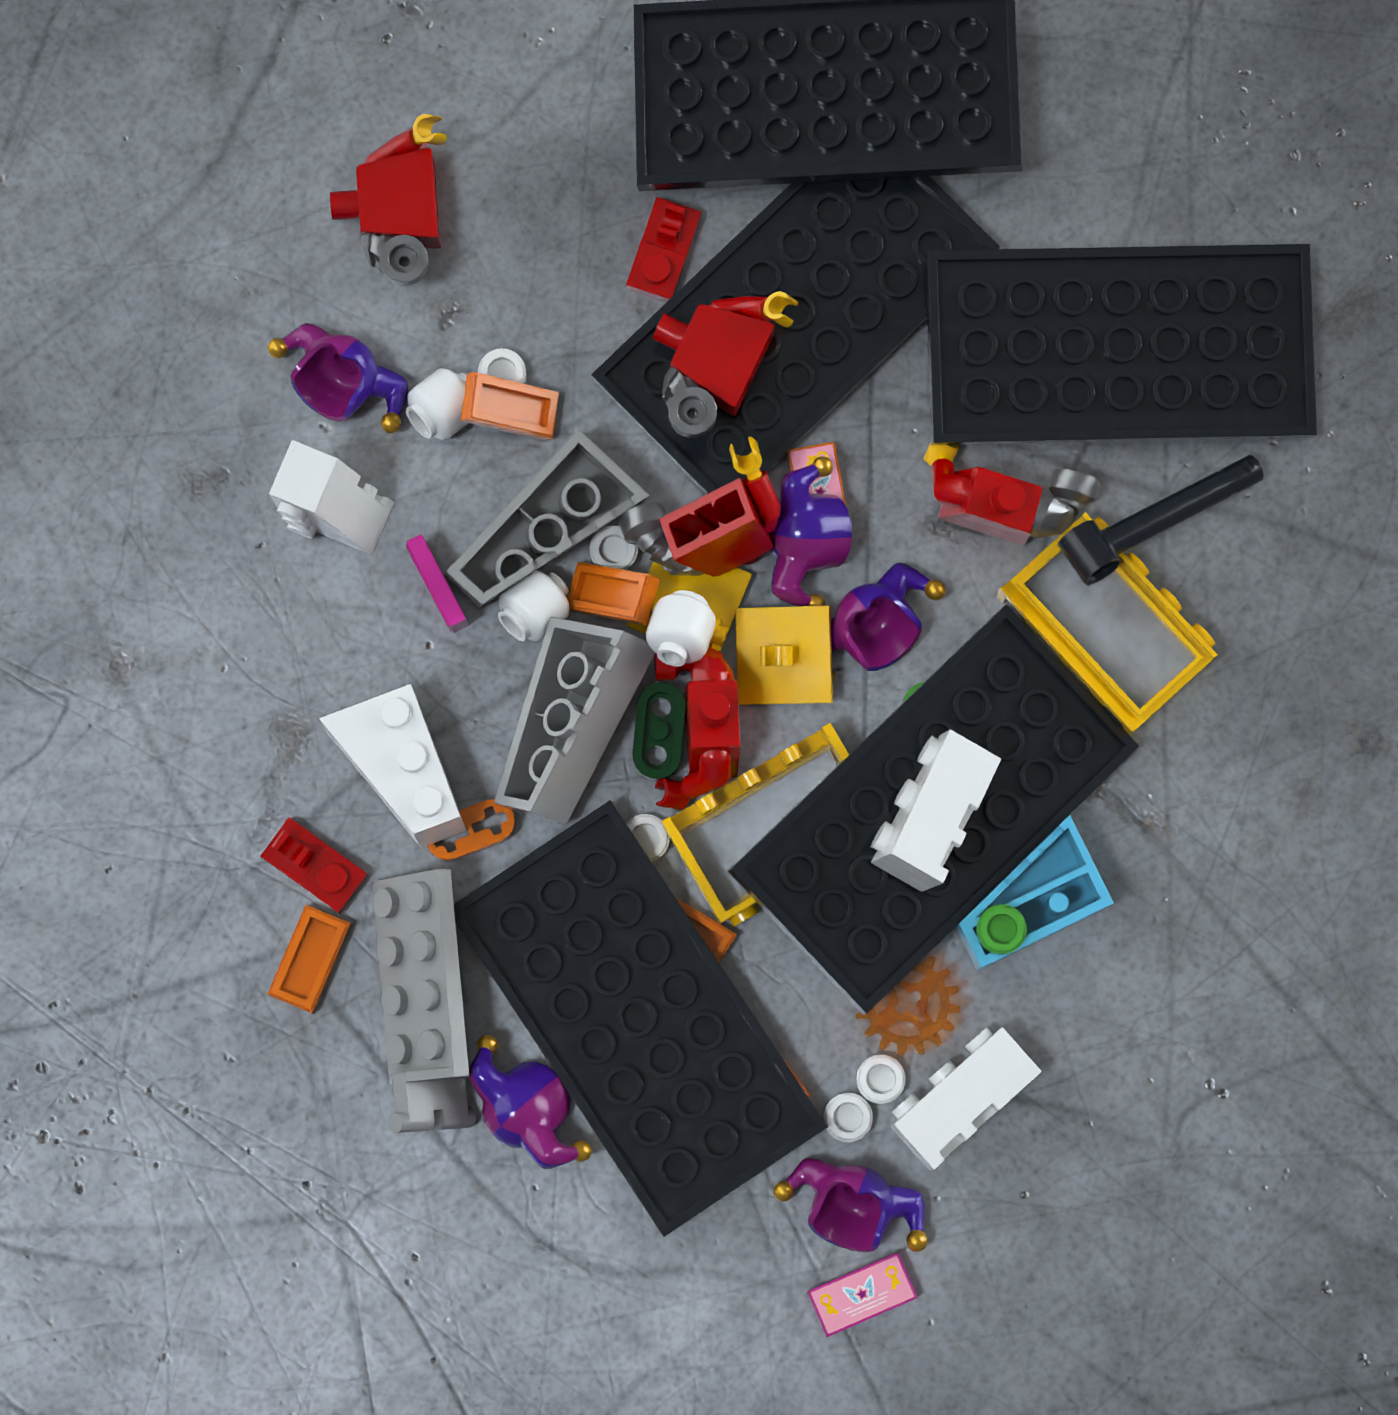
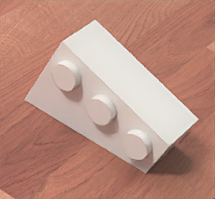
M294 440L290 443L269 492V496L277 507L276 511L282 515V520L288 523L287 529L310 539L314 538L315 533H319L370 555H373L394 505L391 499L377 495L378 489L373 485L366 483L364 489L357 486L361 476L338 458Z
M411 684L319 718L330 738L343 751L357 771L366 779L421 848L467 831L421 706Z
M951 729L939 735L938 739L931 736L918 757L917 762L923 764V767L916 780L908 779L895 799L894 804L900 807L892 824L887 821L883 823L872 842L871 847L876 849L877 852L871 863L921 892L943 884L949 872L943 866L953 847L959 848L967 834L963 829L973 810L976 811L979 808L1001 758Z
M986 1027L965 1046L971 1054L956 1067L949 1060L928 1079L934 1087L927 1094L919 1099L913 1092L892 1111L897 1120L890 1127L929 1171L936 1169L945 1160L944 1158L963 1141L965 1142L982 1124L1004 1107L1042 1072L1003 1027L994 1034Z

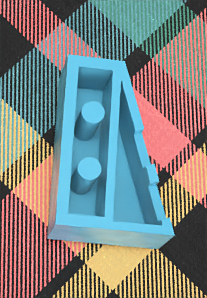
M1069 815L957 925L956 929L977 971L1114 904L1071 816ZM999 904L1016 908L1023 915L1027 926L1026 937L1021 946L1012 953L1005 955L988 952L979 943L976 935V925L982 913L988 908Z

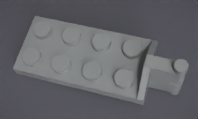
M434 869L372 881L377 957L379 960L382 993L381 1004L386 1039L385 1050L388 1061L389 1084L393 1086L395 1113L389 1118V1127L393 1133L430 1131L432 1128L436 1130L471 1128L475 1125L476 1114L473 1109L468 1108L465 1078L469 1076L451 869Z

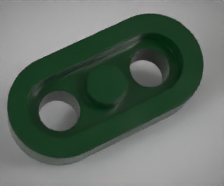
M658 682L649 685L641 692L637 702L632 754L636 770L643 777L654 781L671 777L677 771L681 762L686 705L680 690L669 683ZM663 700L670 704L671 711L667 716L658 717L653 713L652 707L657 701ZM654 748L664 750L667 755L665 762L661 765H653L647 758L648 753Z

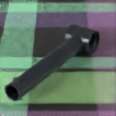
M1248 455L1103 530L1099 529L1094 520L1083 522L1066 533L1058 542V547L1086 586L1093 585L1106 578L1118 568L1122 561L1118 556L1120 553L1216 505L1231 495L1237 494L1262 481L1264 476L1263 469L1254 456Z

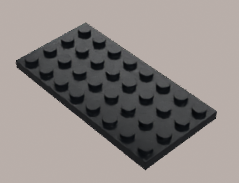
M705 0L633 5L637 187L639 191L1022 171L1015 0Z
M930 176L791 183L591 374V379L707 495L738 478L744 481L747 477L745 474H741L734 469L729 451L730 444H733L737 455L746 456L752 452L748 437H753L758 443L762 458V464L759 469L768 473L927 320L925 261L927 251L999 249L1000 246ZM781 291L798 301V306L788 305L781 313L793 320V324L790 327L786 328L773 320L769 321L775 325L774 336L736 416L728 414L717 406L716 422L706 435L698 438H687L678 434L671 426L668 417V407L662 399L664 376L670 368L676 350L652 339L662 315L665 313L689 325L699 304L709 305L717 299L741 296L769 297L772 293Z
M1310 244L930 250L925 254L931 445L1309 438L1317 435Z
M1006 604L734 864L728 872L858 1011L865 1015L1106 780L1139 745ZM951 729L1001 758V761L979 808L976 811L973 810L963 829L967 834L959 848L953 847L943 866L949 870L944 883L921 892L872 864L871 861L877 850L872 848L871 845L883 823L887 821L892 824L900 807L895 805L894 802L904 783L908 779L915 781L922 769L923 764L917 762L928 739L931 736L938 739L939 735Z
M611 800L454 904L456 923L663 1237L828 1127Z

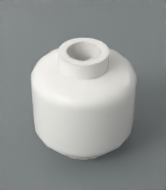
M440 368L410 390L408 393L409 407L406 408V414L412 426L423 437L430 439L433 436L439 440H447L468 424L467 422L460 421L465 395L466 374L459 373L457 375L451 370Z
M536 570L499 596V608L501 610L498 613L499 621L507 632L517 640L525 641L528 639L539 642L544 639L550 617L566 619L569 616L570 605L566 597L569 593L568 587L556 574L549 572L545 575Z
M686 590L676 591L673 594L660 598L655 605L646 631V641L657 654L658 659L667 665L682 666L685 663L701 660L708 650L716 626L715 614L708 606V602L699 594Z

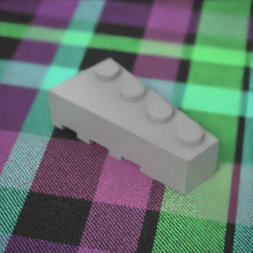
M578 429L447 569L444 576L478 608H481L525 578V576L543 568L620 518L627 510L643 503L650 495Z
M550 617L496 794L495 804L528 817L562 825L567 824L655 655L647 641L622 630Z

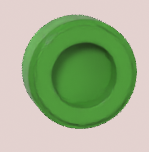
M1005 904L994 905L985 910L976 925V935L979 943L988 952L997 955L1009 954L1018 949L1024 942L1027 933L1026 921L1023 915L1016 908Z

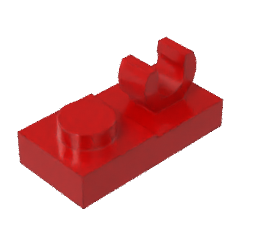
M656 197L626 283V289L667 302L675 295L702 216V211Z
M288 817L260 856L339 914H341L368 876L365 871L290 817Z

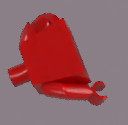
M708 647L706 654L701 660L685 663L682 666L667 665L658 659L656 653L654 655L656 681L675 680L681 670L690 671L692 681L687 682L685 687L689 775L683 777L682 781L667 778L657 780L655 789L664 790L665 793L662 800L656 802V806L684 810L690 798L694 799L726 785L730 778L738 776L740 726L737 680H734V673L723 654L711 647Z

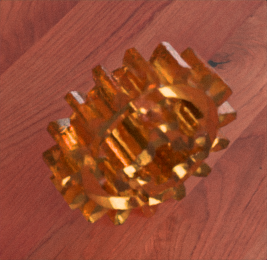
M932 955L924 964L918 963L911 970L922 974L926 978L919 983L903 982L901 980L895 986L899 992L902 991L906 996L911 995L913 992L918 996L919 1000L914 1006L918 1012L916 1015L922 1022L908 1011L901 1014L896 1011L895 1006L898 1004L899 998L894 988L887 994L886 1009L876 1015L875 1008L873 1007L865 1015H862L860 1012L855 1014L856 1020H868L870 1026L863 1034L866 1038L876 1033L882 1037L878 1047L881 1051L888 1047L891 1042L896 1044L897 1056L903 1057L909 1045H913L918 1056L923 1055L924 1041L929 1040L931 1044L938 1047L942 1044V1041L937 1032L940 1029L947 1032L954 1030V1025L946 1018L948 1014L960 1012L959 1006L949 1003V997L958 993L959 988L958 986H945L943 981L951 972L947 968L936 973L932 969L936 958ZM937 991L940 1003L939 1013L935 1022H933L927 1013L928 998ZM895 1023L908 1024L918 1032V1035L901 1036L887 1029Z

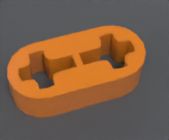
M495 799L485 800L461 809L459 812L469 835L455 841L456 850L448 852L444 846L436 847L435 843L427 845V847L437 859L451 862L499 845L508 840L514 832L516 822L513 811L495 804ZM494 809L497 815L506 814L507 821L501 824V833L493 835L490 829H483L474 833L472 826L486 820L485 812L487 810Z

